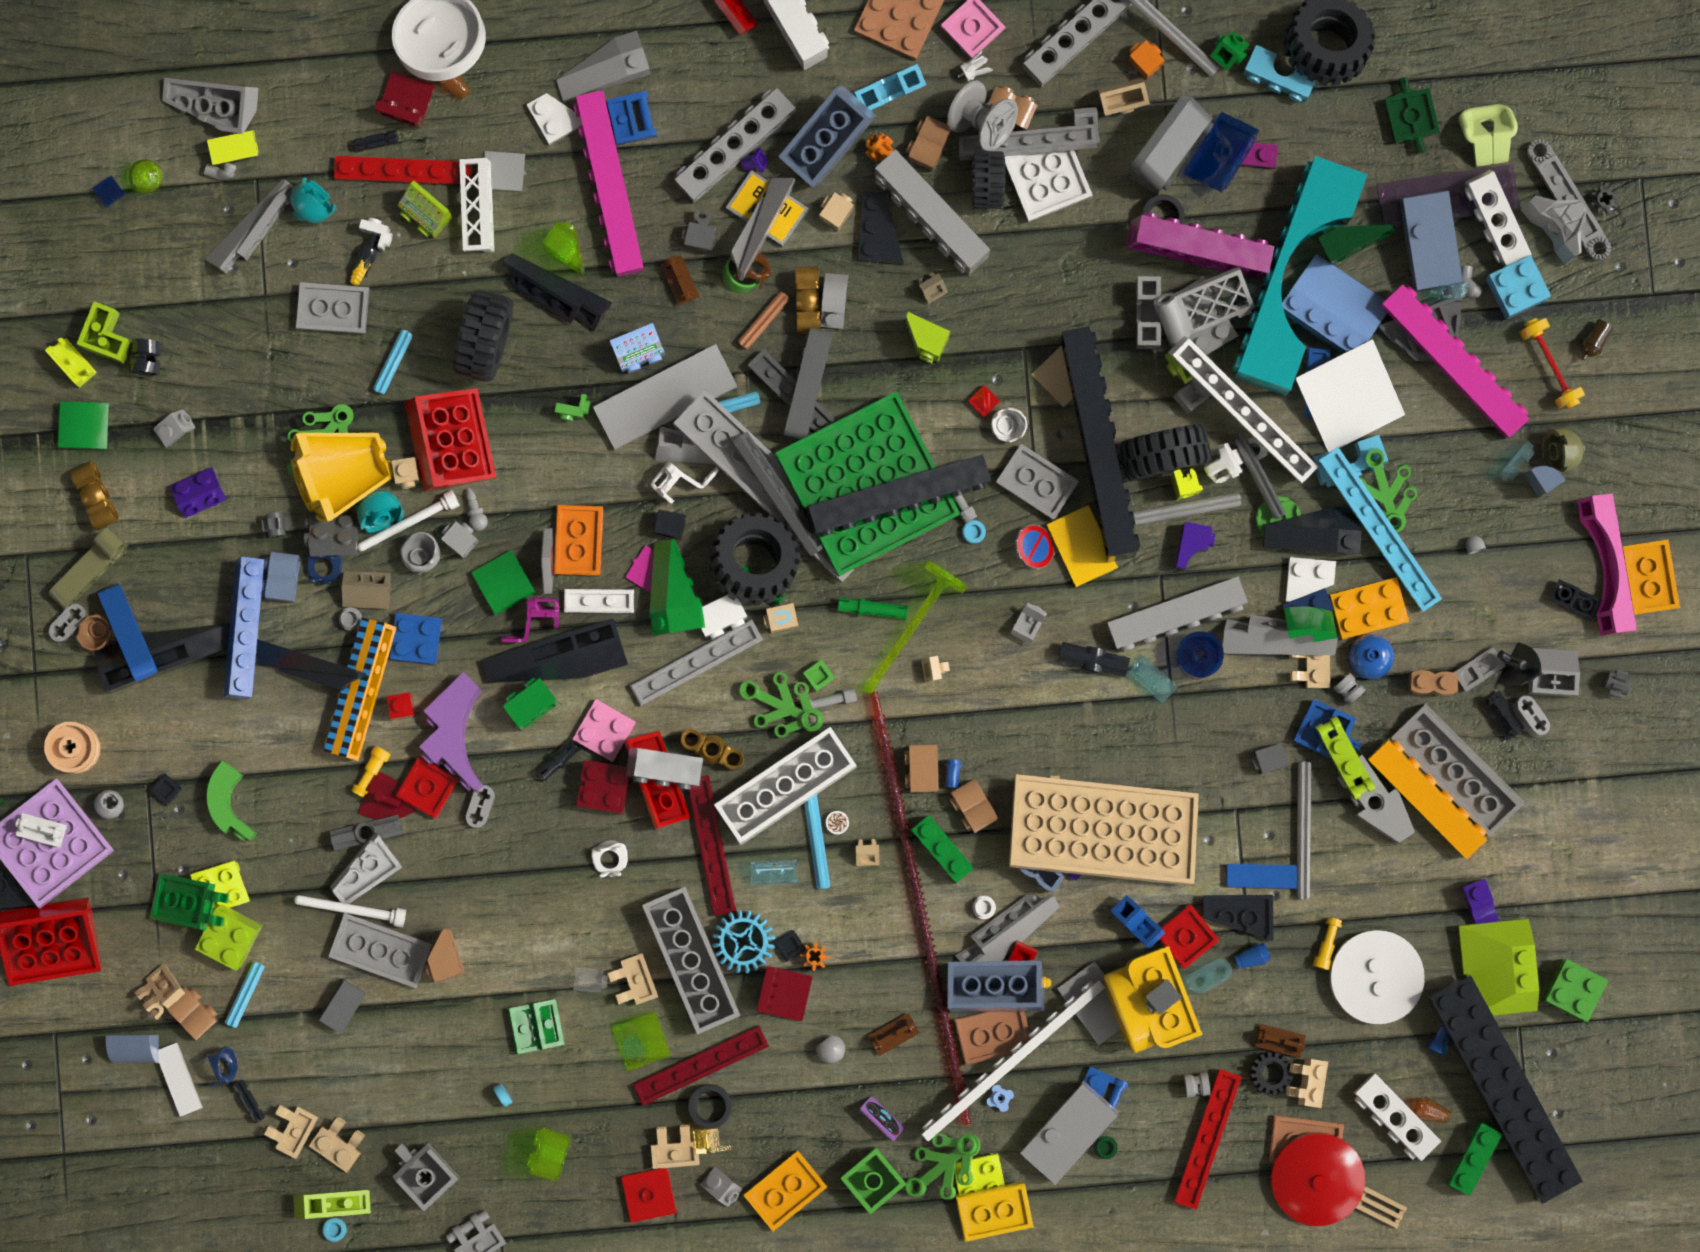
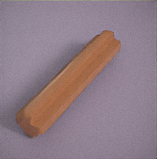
M783 292L777 294L738 340V343L744 349H748L789 302V297Z

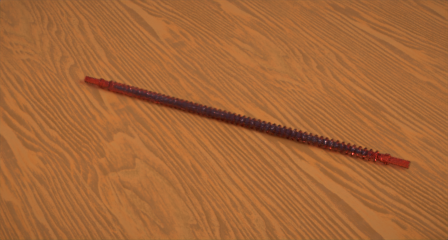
M878 691L870 692L869 696L874 714L871 717L877 728L875 730L878 733L876 739L880 741L877 745L881 746L879 752H882V756L880 758L884 760L882 762V765H885L883 771L887 773L885 778L888 779L886 785L890 787L887 791L891 792L889 798H892L890 804L894 806L892 811H895V815L893 817L897 819L895 822L898 825L896 831H899L897 837L901 838L899 844H902V848L900 850L904 852L902 857H905L903 864L907 865L905 871H908L906 877H909L907 883L911 884L909 890H912V894L910 896L914 898L912 901L915 904L913 910L917 911L915 917H918L916 923H919L920 926L917 929L921 931L919 934L922 937L920 943L924 944V947H922V950H925L923 956L927 958L925 960V963H928L926 969L930 971L927 975L931 977L929 983H932V987L930 989L934 990L932 996H935V1000L933 1002L937 1004L935 1009H938L936 1016L940 1017L937 1022L941 1023L939 1029H942L943 1033L940 1035L944 1037L942 1040L945 1043L943 1049L947 1050V1053H945V1056H948L946 1062L950 1064L948 1066V1069H951L949 1075L953 1077L950 1081L954 1083L952 1089H955L956 1097L954 1100L957 1103L960 1101L958 1096L964 1091L966 1086L962 1082L964 1080V1077H961L963 1071L959 1069L962 1065L958 1063L960 1057H957V1053L959 1051L955 1050L957 1044H954V1040L956 1038L952 1036L954 1031H951L953 1024L949 1023L951 1017H948L950 1011H947L946 1007H948V1004H945L947 998L944 997L946 991L942 990V987H944V984H941L943 978L939 976L941 974V971H938L940 965L936 963L939 959L935 957L937 951H934V947L936 945L932 944L934 938H931V934L933 932L929 930L931 925H928L930 918L926 917L928 914L925 911L927 905H924L926 899L922 898L924 892H921V888L923 886L919 884L921 879L918 878L920 872L916 871L918 865H915L917 859H914L913 856L916 853L912 851L914 848L911 845L913 839L909 838L911 832H908L910 826L906 824L908 822V819H905L907 813H904L903 810L906 808L902 805L904 802L901 799L903 793L899 792L901 786H898L900 780L896 778L898 776V773H895L897 767H894L893 764L896 762L892 759L894 756L891 753L893 747L889 746L891 740H888L890 734L886 732L889 729L885 726L886 715L882 713ZM967 1107L960 1113L963 1126L972 1124Z

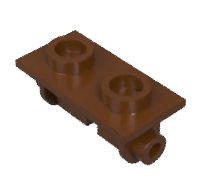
M681 255L676 258L672 256L666 259V262L660 264L678 306L699 298V294Z
M908 1013L868 1035L878 1055L881 1056L920 1034Z
M1260 1024L1255 1047L1301 1058V1053L1305 1048L1304 1041L1306 1035Z

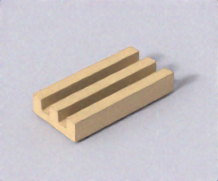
M1367 1187L1364 1188L1362 1198L1356 1207L1394 1228H1398L1399 1222L1407 1210V1207ZM1369 1193L1400 1209L1399 1212L1396 1213L1366 1198V1194ZM1364 1201L1396 1217L1394 1222L1361 1205Z

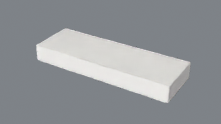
M564 589V613H634V590Z
M178 1043L159 1049V1064L179 1116L181 1117L203 1108Z

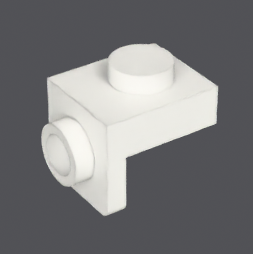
M369 217L368 221L361 219L359 226L361 232L373 233L379 236L378 249L384 252L386 246L389 247L392 241L393 234L390 233L389 227L382 225V221Z

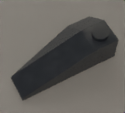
M1332 507L1272 522L1264 526L1263 548L1348 555L1360 554L1361 526L1360 521L1351 508Z

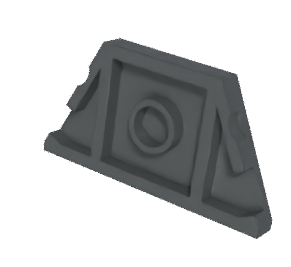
M1462 294L1429 306L1433 311L1431 315L1437 321L1441 319L1449 328L1447 332L1452 337L1457 336L1458 338L1461 322ZM1395 320L1378 326L1379 330L1413 361L1429 356L1423 352Z

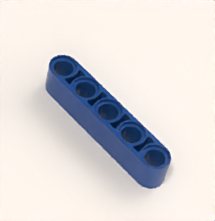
M117 583L97 592L136 682L157 673V667L120 584Z

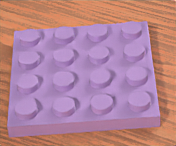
M57 778L0 822V859L39 909L114 851ZM22 813L67 825L61 847L16 836L17 827L15 825L17 819H21Z

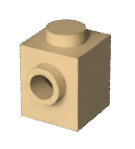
M834 192L832 197L828 195L821 205L823 210L819 215V219L839 231L854 209V204L851 203L853 200L843 193L838 195Z
M415 457L392 461L395 484L398 487L401 486L402 489L415 487L417 483H421Z

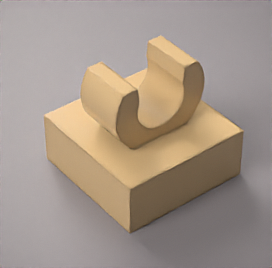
M938 656L921 660L925 683L942 679L941 673L950 671L949 663H939Z
M860 839L858 846H856V866L880 865L879 845H876L875 839L871 840V845H863V840Z

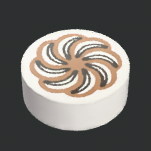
M834 811L828 815L826 827L831 833L838 835L848 829L849 819L845 813Z

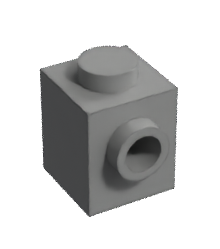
M455 522L453 525L449 523L441 533L444 535L441 538L442 541L464 559L479 542L472 535L474 530L464 522L461 525L458 522Z

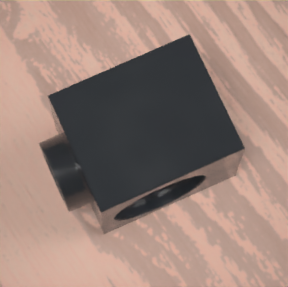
M658 510V515L653 514L651 528H655L654 533L656 535L682 540L687 517L684 514Z

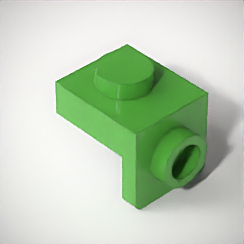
M582 394L579 407L556 403L555 413L560 415L559 419L573 421V418L583 420L584 414H589L591 401H587V395Z

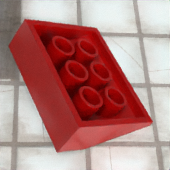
M478 388L416 396L404 403L423 492L448 489L496 478Z
M89 897L45 904L40 909L37 906L0 912V952L9 986L100 972L102 970L94 916Z

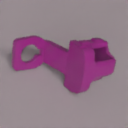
M528 597L525 635L501 636V642H526L529 637L532 617H554V628H558L559 601L555 598ZM539 602H555L554 607L539 605Z

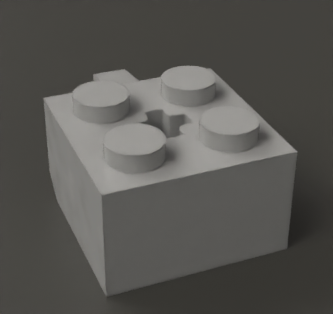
M404 1144L395 1149V1152L402 1158V1161L399 1162L402 1168L392 1177L423 1211L427 1210L460 1179V1176L430 1144L425 1145L419 1152L415 1148L410 1152ZM424 1172L426 1174L430 1172L431 1182H422L423 1175L421 1173Z

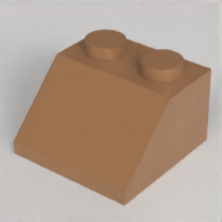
M444 929L427 959L429 965L425 966L429 979H434V982H441L465 974L452 930Z

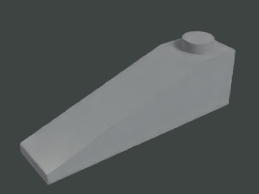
M637 31L615 37L558 78L557 83L563 102L575 99L579 95L601 91L651 75Z
M164 78L162 101L194 115L197 119L207 122L221 131L244 133L257 111L259 88Z

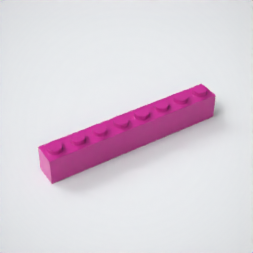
M601 90L576 96L577 103L573 104L576 117L581 116L582 125L578 126L581 139L586 138L587 147L583 148L586 161H591L592 169L588 170L591 184L596 183L598 190L593 192L596 206L601 205L603 212L598 214L601 228L606 227L608 236H603L606 250L611 249L613 258H609L611 272L616 271L617 277L643 272L644 267L604 92Z
M1399 286L1380 306L1412 338L1423 352L1429 355L1428 357L1506 439L1510 438L1529 420L1526 415L1528 411L1520 403L1516 405L1510 399L1512 394L1504 386L1500 388L1494 382L1496 377L1488 369L1484 371L1479 366L1480 360L1473 353L1468 354L1463 349L1464 343L1457 336L1452 337L1447 332L1448 326L1441 319L1437 321L1431 315L1433 313L1432 309L1423 302L1421 304L1415 298L1417 294L1410 286Z

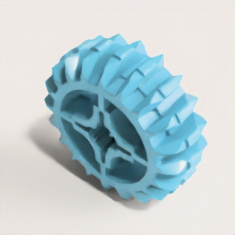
M738 910L739 918L736 919L733 913H729L731 921L727 922L725 918H722L721 921L725 924L724 928L718 925L715 927L721 931V934H713V938L719 939V943L712 944L713 948L720 947L721 951L715 953V956L723 954L724 958L721 959L720 963L724 964L727 960L730 961L727 967L729 970L732 969L734 964L737 965V973H740L741 966H745V972L749 973V965L752 964L753 968L758 970L756 962L760 961L762 965H765L766 961L762 957L765 955L771 958L772 954L766 952L767 948H775V945L768 944V940L775 939L773 935L767 936V932L773 930L772 927L764 929L763 926L767 923V920L764 919L759 923L757 920L760 914L757 913L754 919L750 918L751 911L749 910L746 913V917H742V911ZM749 922L748 927L741 934L729 930L736 923ZM755 927H758L762 933L763 947L758 946L752 941L751 936ZM750 930L748 935L750 939L748 941L755 948L743 946L739 953H737L739 943H737V939L733 935L743 938ZM725 936L731 938L736 943L732 957L725 949ZM746 949L758 953L752 960L738 961L740 955Z

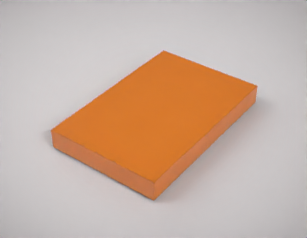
M557 505L554 574L601 575L604 507Z

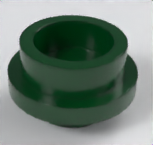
M1102 1136L1096 1140L1094 1150L1101 1159H1111L1116 1155L1118 1146L1112 1137Z

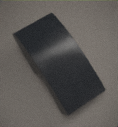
M1560 579L1550 597L1551 602L1592 621L1601 602L1600 598Z

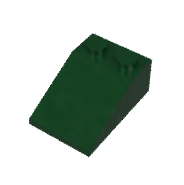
M1391 224L1339 226L1337 228L1330 226L1321 231L1322 236L1318 237L1330 261L1336 265L1393 234L1396 230Z

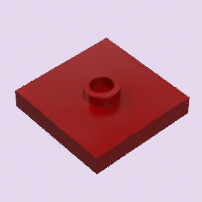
M418 756L396 796L437 819L459 778L433 763L430 765L424 758Z
M1191 904L1161 927L1165 934L1159 939L1164 946H1169L1173 958L1183 970L1220 941Z
M668 1168L622 1176L631 1223L677 1213Z

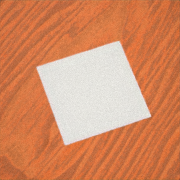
M1373 340L1296 378L1328 452L1336 447L1341 448L1405 415Z

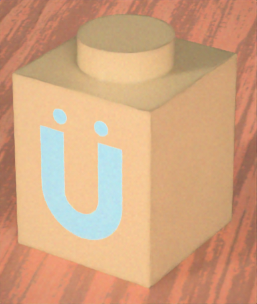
M794 603L766 609L767 615H763L765 628H770L771 633L799 628Z

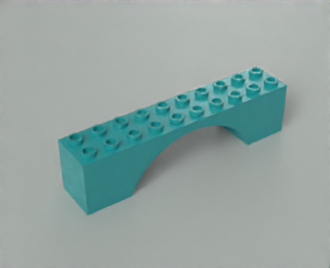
M1317 156L1314 157L1312 162L1308 161L1301 176L1305 180L1304 183L1300 182L1293 199L1297 200V203L1292 204L1288 212L1286 221L1289 222V225H1285L1280 234L1278 242L1282 243L1281 247L1277 246L1271 261L1274 267L1273 269L1270 268L1269 273L1265 276L1263 285L1267 287L1258 296L1255 305L1259 307L1258 312L1254 311L1247 328H1250L1251 331L1246 333L1241 343L1240 349L1244 351L1235 360L1232 371L1236 372L1234 378L1283 396H1287L1290 392L1306 346L1293 333L1284 313L1281 285L1285 266L1295 249L1309 237L1330 226L1348 225L1353 217L1368 174Z

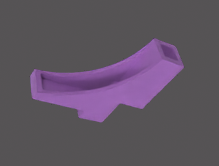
M463 672L424 710L428 715L426 718L428 723L434 729L438 726L439 728L419 747L424 751L421 754L422 757L430 765L434 762L440 766L446 760L443 765L452 774L457 772L462 777L460 780L461 784L468 791L473 788L478 792L484 785L479 781L469 763L465 747V730L470 711L483 691Z

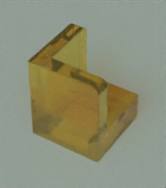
M718 1128L693 1131L696 1154L732 1150L731 1145H720Z

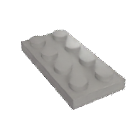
M344 913L328 957L417 988L433 944Z

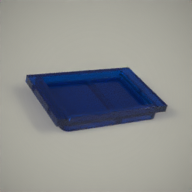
M1221 111L1214 122V126L1202 141L1183 174L1222 193L1228 187L1256 142L1257 135L1260 132L1259 129Z

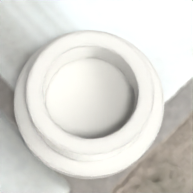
M980 896L974 901L972 908L978 918L988 919L995 913L996 905L992 898Z

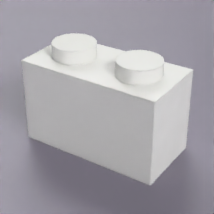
M728 594L702 607L705 628L701 629L706 638L711 637V639H715L724 634V629L730 626L732 629H735L745 624L744 620L747 619V615L738 598H735L733 601L728 598Z

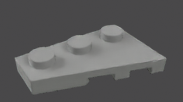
M375 832L330 887L341 903L350 904L397 872L402 866L379 834Z

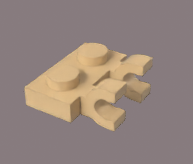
M1289 655V659L1305 658L1306 672H1289V682H1306V688H1330V655Z
M643 953L620 961L621 969L607 973L610 983L624 977L628 981L630 990L615 995L618 1004L634 999L635 1004L638 1005L658 998Z
M164 964L146 978L148 983L144 987L135 991L140 1000L146 996L143 999V1006L148 1012L151 1011L155 1019H158L163 1014V1006L168 1009L185 994L169 968Z
M1305 1058L1304 1065L1291 1063L1289 1072L1303 1074L1301 1088L1287 1086L1286 1096L1298 1097V1105L1321 1108L1328 1062Z
M280 1105L275 1114L290 1121L283 1133L269 1125L264 1135L278 1141L276 1149L297 1159L319 1117L299 1106L293 1112L289 1108Z
M338 1117L329 1129L324 1126L320 1129L309 1147L348 1173L361 1155V1152L356 1148L365 1137V1134L357 1130L347 1143L337 1136L346 1123L345 1120Z
M690 1124L680 1125L681 1142L667 1143L666 1126L657 1127L658 1144L651 1145L653 1169L700 1165L698 1141H691Z

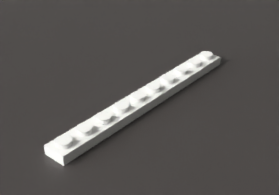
M1092 980L1081 989L1083 991L1081 996L1077 999L1075 996L1071 997L1064 1004L1066 1009L1060 1014L1055 1011L1046 1019L1048 1024L1041 1029L1038 1026L1028 1035L1031 1038L1025 1044L1022 1042L1018 1043L1011 1050L1013 1055L1007 1060L1002 1057L993 1065L995 1070L990 1075L985 1072L975 1081L978 1084L971 1091L969 1088L965 1089L958 1096L960 1101L954 1106L949 1103L940 1111L942 1116L937 1121H934L932 1118L922 1127L924 1132L921 1134L926 1141L932 1139L1105 988L1100 981L1093 983Z

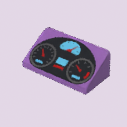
M871 1096L860 1107V1111L891 1141H894L904 1130V1126L874 1097Z

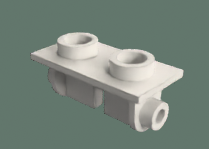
M22 813L21 819H17L15 825L17 827L16 836L59 848L67 825Z

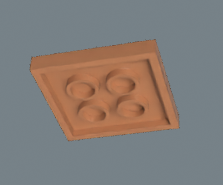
M868 0L854 32L917 60L945 0Z

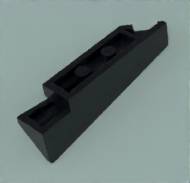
M513 253L502 263L503 267H507L511 274L510 283L513 289L570 324L577 318L589 329L595 331L612 305L611 301Z
M257 639V660L261 666L280 668V671L342 691L357 679L366 677V673Z

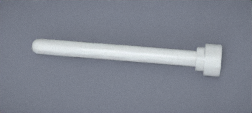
M450 490L444 493V496L437 503L358 543L357 549L364 551L443 509L453 510L459 507L460 504L454 492Z
M300 895L294 898V902L297 905L390 921L396 927L403 928L406 909L397 908V910L392 909L391 912Z

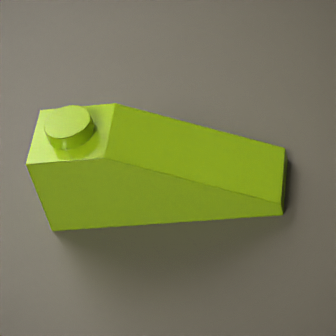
M369 1190L293 1195L294 1218L297 1219L371 1213Z

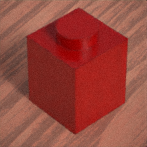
M412 693L387 696L391 720L416 717Z

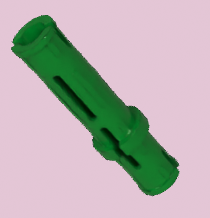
M839 597L838 612L855 613L862 617L863 615H873L907 620L908 605L866 601L865 598H860L859 600Z

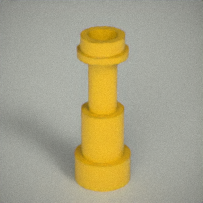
M376 745L371 751L372 756L364 768L366 771L357 785L353 784L351 790L361 797L368 793L365 789L372 777L377 775L383 763L387 762L391 756L389 752Z
M1328 917L1326 921L1328 929L1325 940L1321 942L1318 956L1314 958L1312 966L1328 971L1331 970L1333 963L1331 958L1335 947L1333 942L1337 928L1342 927V920Z

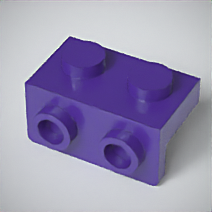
M212 467L170 485L176 504L184 518L195 515L226 500V496Z

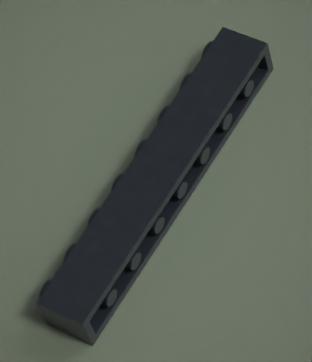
M982 454L817 503L805 508L812 534H820V537L834 534L833 529L841 527L842 531L856 527V522L863 521L864 524L877 521L876 516L885 514L886 518L898 515V510L906 507L908 511L920 508V503L929 501L931 505L943 501L942 497L946 495H951V498L964 495L963 490L972 488L973 492L986 488L985 484L990 482L991 478Z

